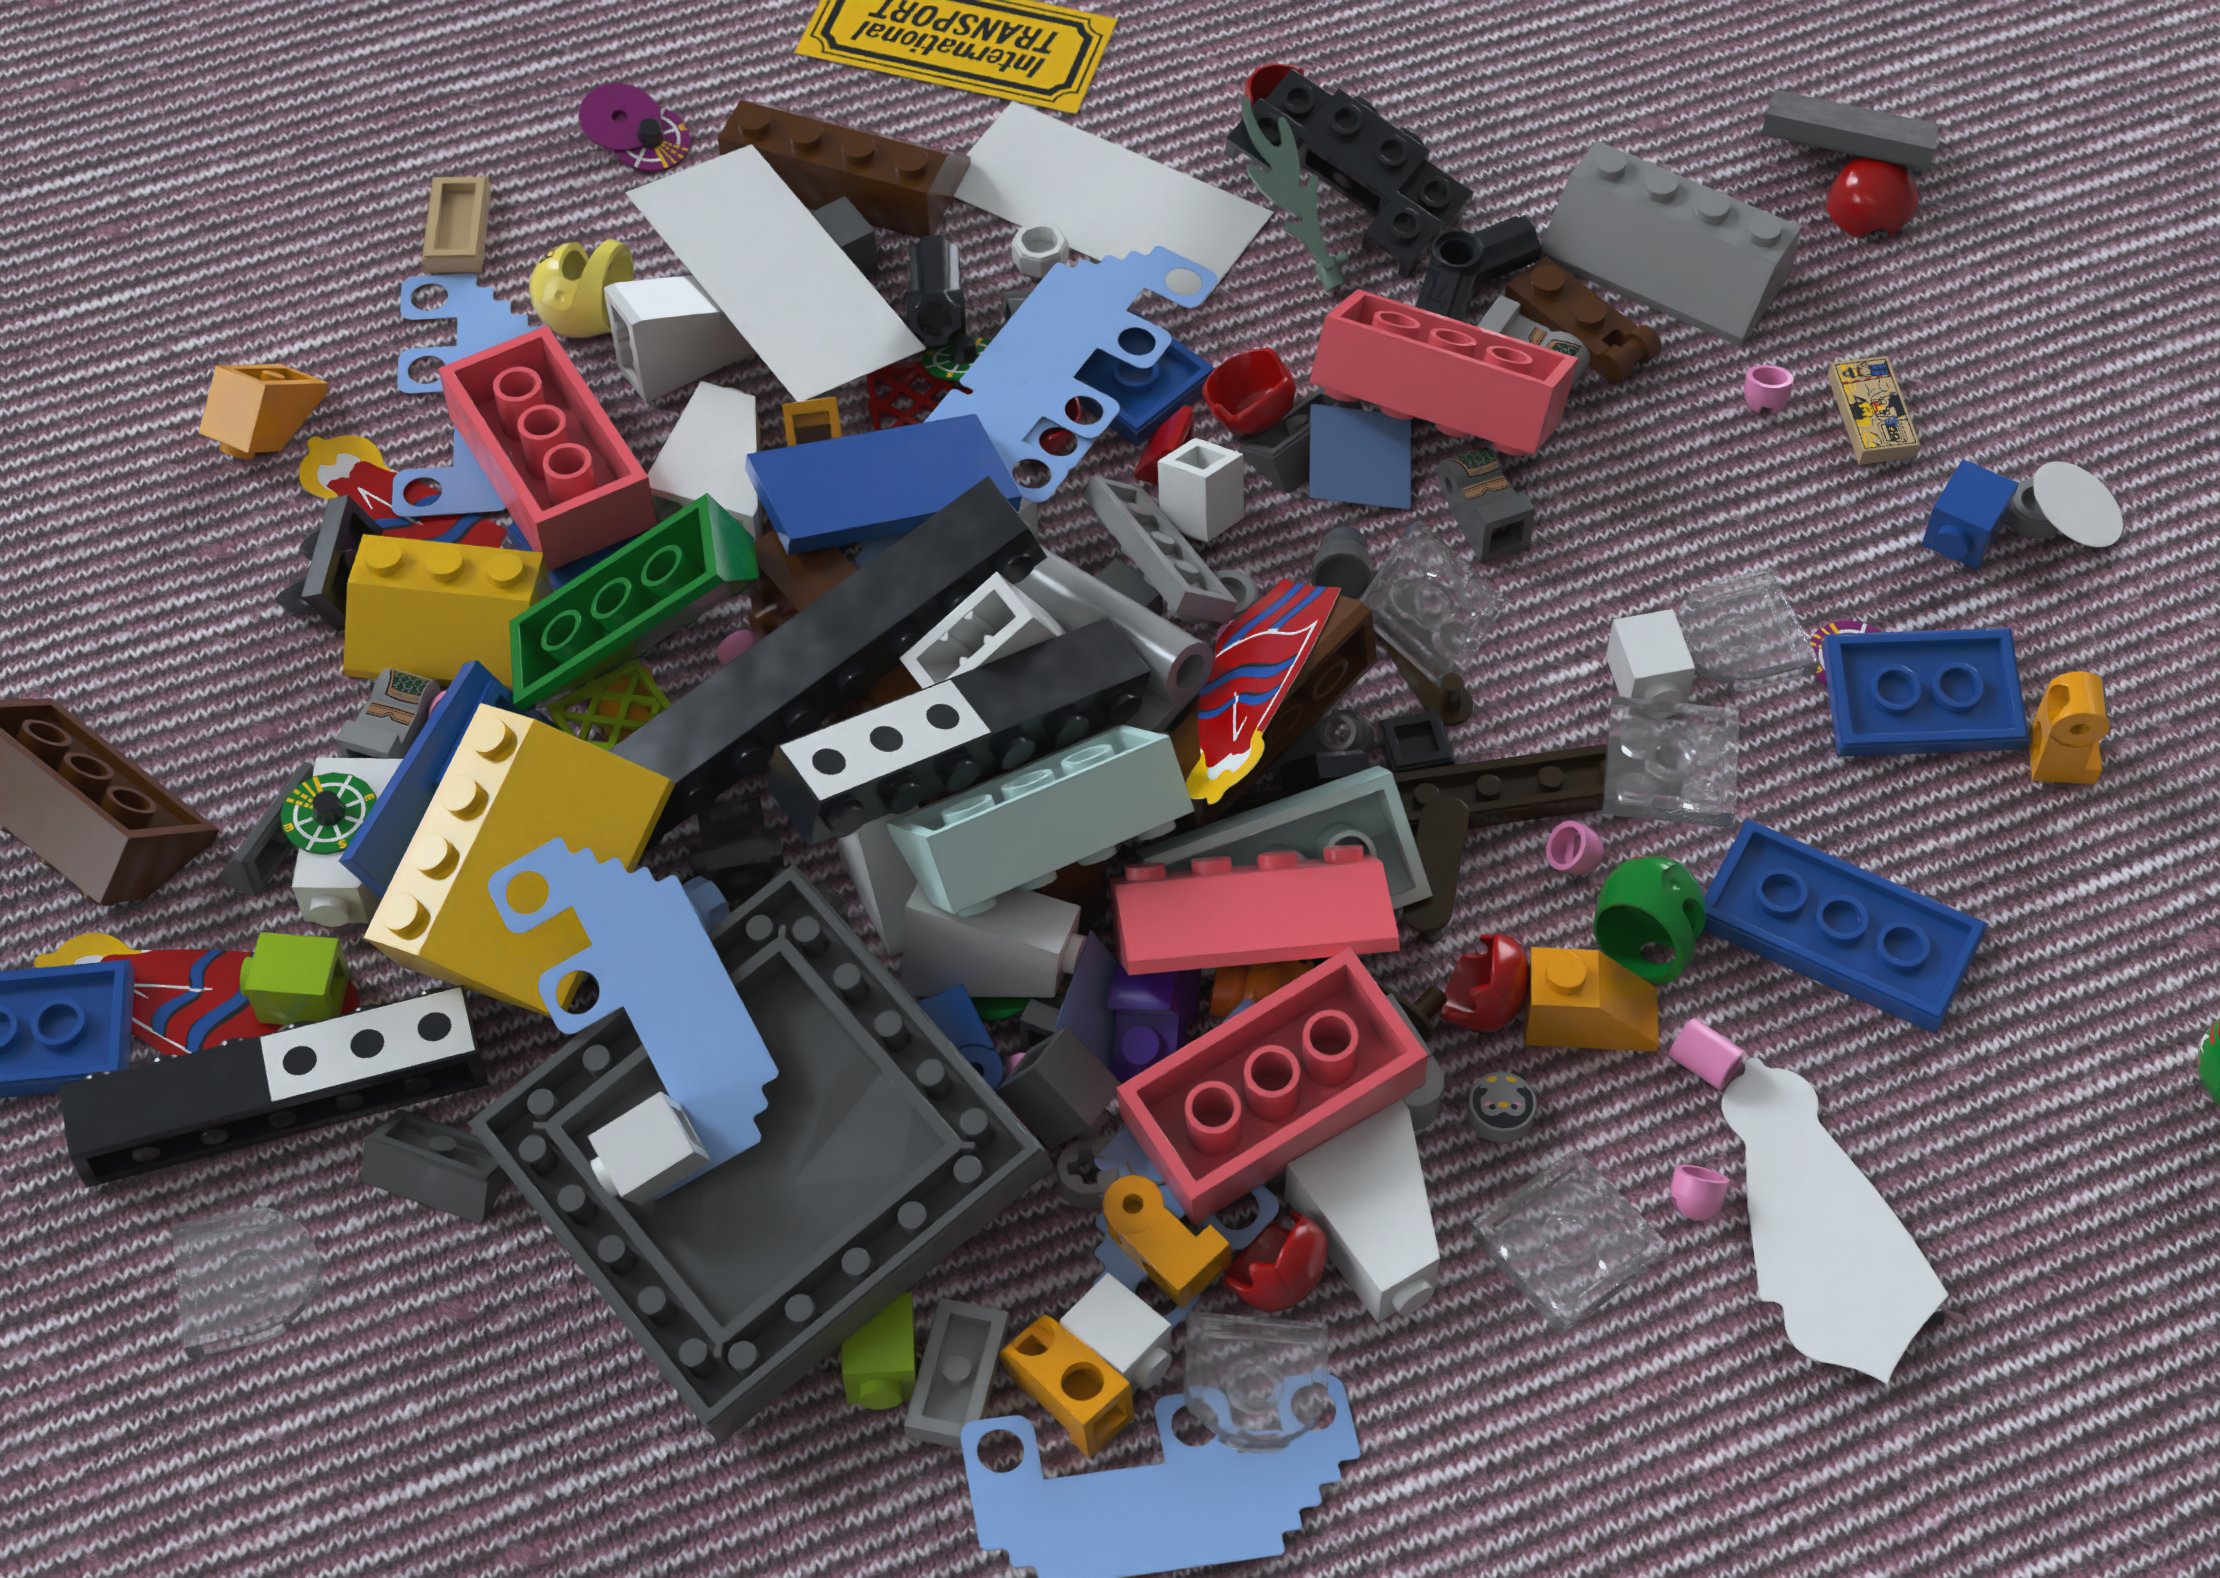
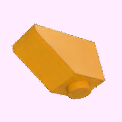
M282 364L216 365L198 433L219 441L220 451L238 458L254 459L255 454L258 452L281 451L325 397L329 383Z
M1531 947L1528 961L1530 967L1529 990L1524 1002V1045L1658 1051L1657 988L1599 950Z

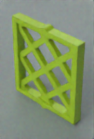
M635 659L597 680L593 679L587 682L585 686L545 707L547 714L559 730L609 751L618 744L623 729L636 731L647 723L627 719L632 704L652 707L647 720L649 722L660 714L661 709L664 711L671 706V703L638 659ZM625 678H631L626 693L605 690L607 687ZM640 681L652 697L635 695ZM591 698L587 713L566 711L580 702ZM601 700L622 703L617 718L596 715ZM566 721L583 723L578 737ZM592 725L613 727L608 743L587 740Z

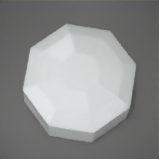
M1038 221L1020 227L1011 242L1013 261L1021 273L1044 278L1056 263L1065 264L1069 257L1066 236L1060 226Z

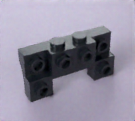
M1291 68L1266 100L1259 98L1251 108L1261 132L1275 147L1281 146V136L1277 122L1280 117L1286 118L1296 142L1300 166L1311 174L1317 175L1324 183L1375 217V220L1364 232L1361 248L1371 253L1378 246L1399 260L1398 274L1405 279L1409 278L1432 249V242L1436 236L1444 231L1451 230L1471 205L1474 192L1428 161L1430 150L1425 147L1420 137L1407 128H1397L1379 116L1376 108L1364 98L1352 97L1340 88L1331 95ZM1242 119L1226 138L1225 155L1234 160L1242 152L1261 165L1263 172L1271 173L1272 168L1255 147L1247 131L1244 119Z

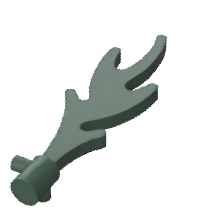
M1243 97L1241 100V111L1247 131L1259 153L1272 168V172L1267 174L1251 163L1247 167V173L1259 191L1268 200L1285 211L1302 218L1301 224L1286 222L1283 230L1297 238L1310 251L1317 262L1314 268L1326 292L1333 291L1347 283L1339 267L1348 263L1349 258L1345 252L1335 257H1329L1318 220V176L1311 175L1307 187H1300L1298 151L1292 130L1286 118L1280 117L1277 122L1281 136V146L1275 147L1266 139L1257 125L1252 113L1250 99Z

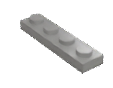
M1091 476L1083 498L1098 515L1099 524L1109 530L1121 544L1120 550L1127 557L1133 559L1145 574L1144 580L1150 586L1157 589L1168 603L1167 609L1177 618L1192 624H1200L1203 619L1228 624L1238 602L1142 487Z

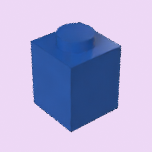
M1962 459L1932 509L1922 546L1934 550L1948 559L1956 560L1974 569H1978L2006 522L2019 483Z

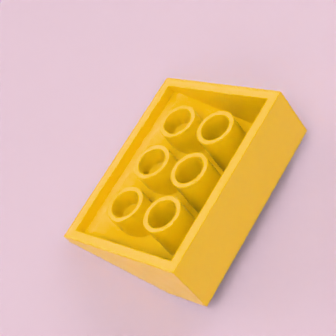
M480 703L364 938L402 968L456 986L464 985L465 989L551 1017L538 990L540 977L547 970L588 948L592 943L573 906L525 933L510 931L506 927L489 893L488 883L491 876L496 871L556 837L563 839L570 853L575 854L584 848H591L598 863L603 864L615 857L621 860L626 872L632 874L675 784L665 776L536 719ZM524 871L514 876L506 890V899L509 906L520 914H531L538 911L544 906L549 895L547 881L541 874L534 871ZM586 971L570 972L559 982L556 997L558 1004L564 1011H568Z

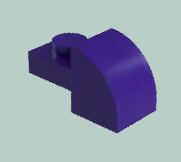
M1119 963L1111 981L1107 1009L1116 1013L1111 1073L1121 1084L1186 1046L1188 1024L1197 1025L1202 969L1128 975L1121 963Z

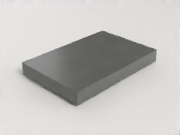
M1775 90L1766 112L1762 133H1764V136L1926 170V168H1930L1939 124Z

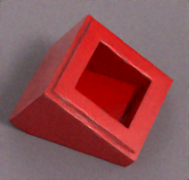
M1184 405L1153 432L1134 471L1136 479L1159 485L1158 461L1194 439L1195 412H1193V407Z

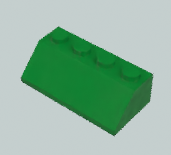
M706 493L510 620L513 704L521 711L544 708L550 703L585 686L587 682L593 679L597 680L628 661L642 657L653 645L680 628L692 625L702 614L727 598L741 594L752 582L759 579L754 537L714 498Z

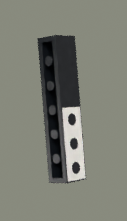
M1106 617L775 746L767 789L809 846L832 837L843 838L851 835L862 825L891 813L896 815L905 813L922 800L947 790L951 792L959 791L970 785L976 778L1001 768H1015L1024 763L1030 756L1057 745L1059 747L1069 746L1078 741L1084 734L1106 725H1120L1127 722L1141 708L1151 670L1109 618Z
M460 985L448 989L431 988L421 992L416 997L384 1005L368 1004L360 1006L351 1013L316 1022H296L287 1026L284 1030L249 1039H228L216 1047L181 1056H160L149 1064L113 1073L96 1072L84 1077L81 1081L59 1086L68 1154L84 1185L88 1188L487 1086L489 1081L475 1018L465 986Z

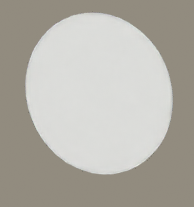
M2049 462L2037 470L2033 479L2036 501L2047 519L2060 532L2072 540L2090 547L2110 546L2119 539L2123 530V518L2120 508L2110 491L2095 476L2076 465L2066 462Z

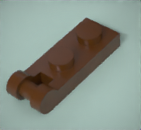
M1547 256L1506 284L1504 297L1520 303L1519 312L1531 321L1549 328L1551 332L1563 331L1578 338L1586 346L1590 354L1588 366L1610 383H1620L1632 374L1634 365L1637 362L1645 364L1660 354L1662 350L1660 338L1652 328L1647 325H1635Z

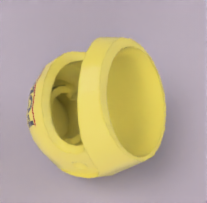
M607 239L597 247L590 259H588L585 249L577 242L565 243L553 248L538 261L529 284L530 300L540 320L545 325H548L550 330L563 337L589 338L611 333L604 287L613 283L633 281L634 264L630 248L625 243L614 239Z

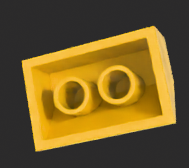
M363 534L347 582L343 665L345 676L377 679L381 672L389 667L437 680L440 686L449 687L464 663L478 660L506 688L513 692L509 621L553 593L544 553Z

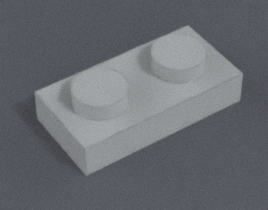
M945 1298L939 1299L904 1424L906 1438L962 1449L960 1434L963 1427L971 1421L982 1420L985 1417L1000 1360L999 1353L1003 1349L1009 1327L1008 1311Z

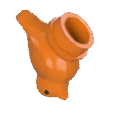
M1311 959L1250 964L1249 966L1216 967L1208 1015L1223 1017L1225 1020L1243 999H1250L1257 1003L1312 970L1314 964Z

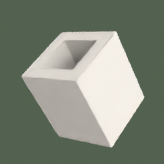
M1194 438L1158 461L1159 508L1176 529L1184 533L1188 538L1208 542L1244 518L1242 453Z
M1674 610L1614 619L1606 659L1627 715L1649 711L1652 713H1664L1677 706L1687 705L1696 668Z
M661 1091L588 1136L598 1155L597 1158L590 1162L591 1167L602 1187L611 1197L620 1194L622 1198L639 1206L712 1162L680 1103Z
M1109 1272L1060 1319L1061 1326L1095 1351L1130 1383L1132 1394L1139 1386L1147 1390L1155 1385L1171 1364V1324Z

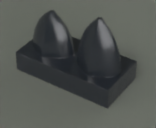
M350 495L330 498L322 525L315 529L299 546L300 552L311 561L308 573L297 578L280 592L275 598L276 602L290 612L303 615L319 614L337 632L344 631L347 582L363 534L382 536L384 529Z

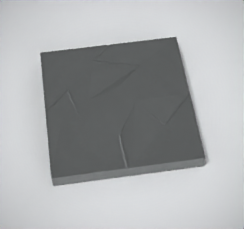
M794 863L707 932L779 1071L777 1078L762 1087V1092L768 1101V1106L766 1110L755 1115L754 1122L761 1134L759 1143L664 1197L650 1200L641 1206L622 1198L620 1194L611 1197L605 1191L591 1167L590 1162L597 1158L598 1155L588 1136L660 1091L669 1096L624 1006L591 1024L468 1122L472 1130L691 1411L720 1444L726 1441L879 1314L888 1304L908 1290L1054 1168L1044 1147Z

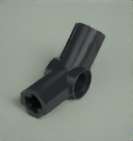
M1523 215L1521 217H1511L1475 233L1456 229L1442 232L1432 242L1430 264L1415 307L1465 322L1470 303L1478 294V287L1480 285L1540 261L1542 246L1536 234V227L1526 215Z
M943 235L923 236L920 242L909 247L911 291H906L907 327L921 343L932 346L945 345L948 341H953L955 338L966 337L964 288L960 289L961 273L958 245L948 242Z

